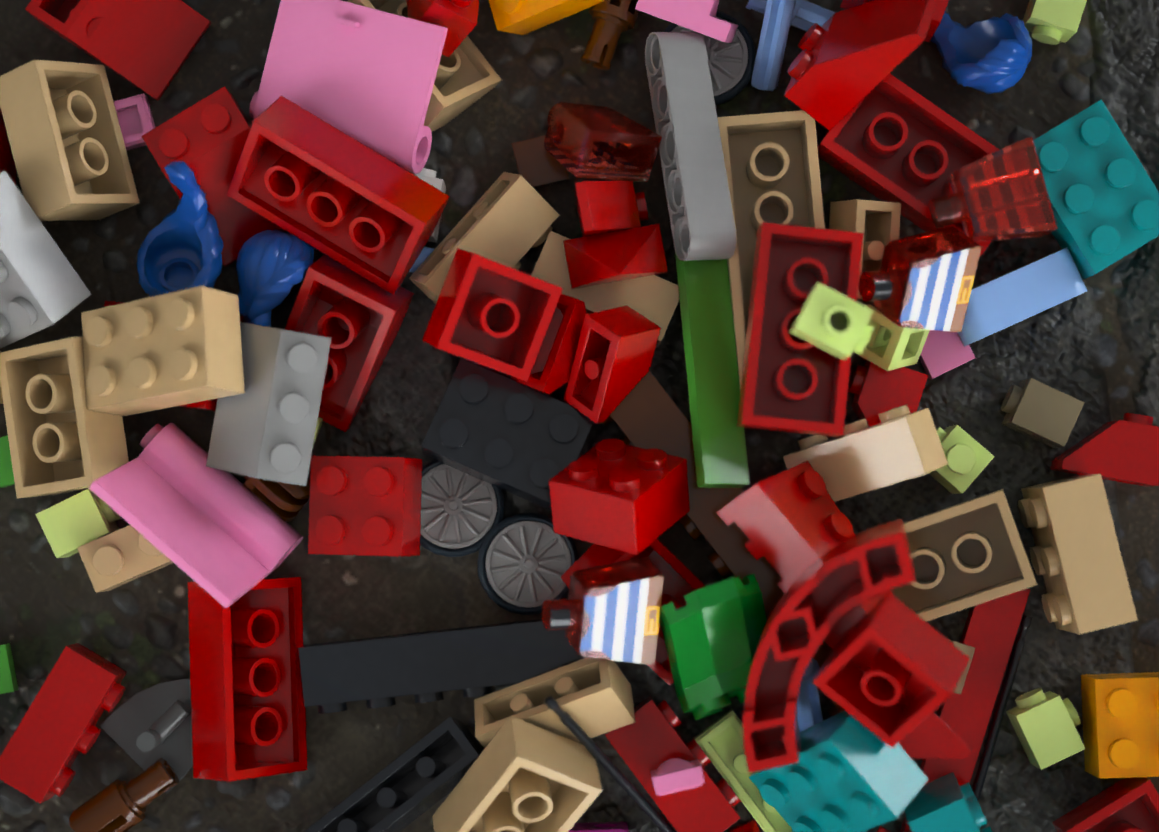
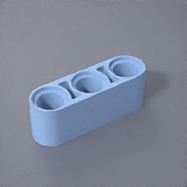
M1068 247L972 289L962 331L957 332L963 346L965 347L1087 292L1088 290Z

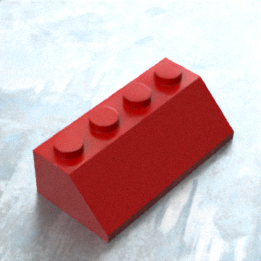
M282 95L253 121L227 192L229 197L392 295L396 293L434 232L450 197Z
M301 577L264 578L227 608L221 605L196 582H187L193 778L230 782L308 770L306 708L304 707L298 649L303 646Z

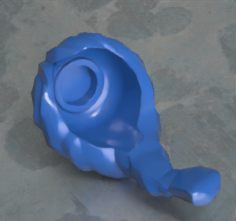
M944 12L942 20L930 40L936 44L937 50L942 57V67L950 73L953 80H956L957 85L969 86L986 94L1002 93L1013 87L1023 77L1032 57V39L1025 27L1024 21L1018 19V16L1005 13L1000 18L991 17L964 27L960 23L952 21L950 14Z
M173 161L165 166V171L170 182L182 192V198L177 208L173 209L163 218L159 225L148 232L138 250L137 271L139 284L150 297L198 286L213 289L222 269L221 253L224 244L219 235L217 221L207 210L206 195L200 188V185L196 183V178L191 168L185 162Z
M282 229L262 231L244 242L238 253L236 264L239 282V313L243 316L244 323L271 327V310L283 302L293 285L304 280L308 267L313 264L314 248Z

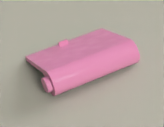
M281 0L259 90L255 92L250 102V116L255 120L282 95L408 172L418 174L424 168L431 150L432 132L428 126H424V121L448 28L342 0Z
M173 422L165 427L159 423L153 426L140 441L139 445L144 450L137 458L96 479L89 487L91 491L225 608L229 607L275 571L294 551L303 538L299 532L282 520L230 472L207 467L208 453Z

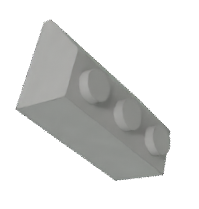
M240 322L245 393L217 399L206 466L253 478L306 486L331 338Z

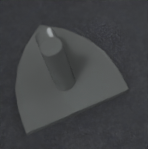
M189 678L158 683L134 694L99 725L144 771L158 759L163 758L173 768L179 782L193 766L191 684ZM175 786L167 790L166 793L168 794Z

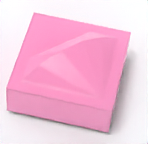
M678 758L668 759L656 770L650 771L656 795L659 794V796L700 787L705 783L699 760L688 762Z

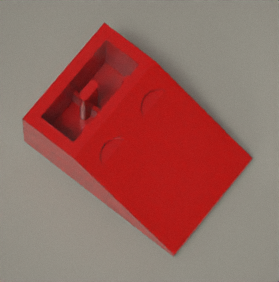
M31 0L25 8L42 25L157 101H159L211 24L208 19L182 0Z

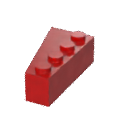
M805 461L756 483L716 512L727 526L735 522L749 538L744 546L756 560L764 556L778 572L781 579L777 585L784 593L816 560L855 535L850 520L840 512L826 490L823 478L812 468L809 461ZM891 590L874 596L843 615L830 629V632L824 639L829 647L832 649L889 592L893 594Z

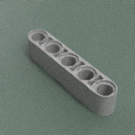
M652 32L649 34L645 45V64L676 255L681 261L730 259L736 247V229L704 38L698 32Z

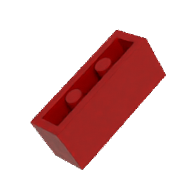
M79 643L66 646L0 756V780L40 804L52 798L54 794L61 797L76 774V771L70 767L79 752L84 755L87 754L101 732V729L95 725L104 710L112 712L122 698L126 687L120 683L127 672Z
M651 696L647 697L634 707L635 723L605 733L611 745L677 832H724L741 819L734 807L741 800L724 778L716 783L704 767L710 764L711 760L695 739L686 744L675 729L682 722L665 699L657 705ZM678 758L688 762L699 760L705 780L703 786L663 796L656 795L650 771L656 770L668 759Z

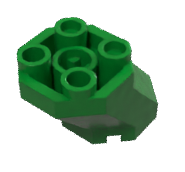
M748 574L742 580L740 576L732 577L693 591L684 596L687 605L676 609L673 601L660 608L659 623L665 639L676 695L683 713L692 711L695 720L722 711L723 707L731 704L730 698L737 696L740 704L745 703V692L754 653L767 623L762 592L755 574Z

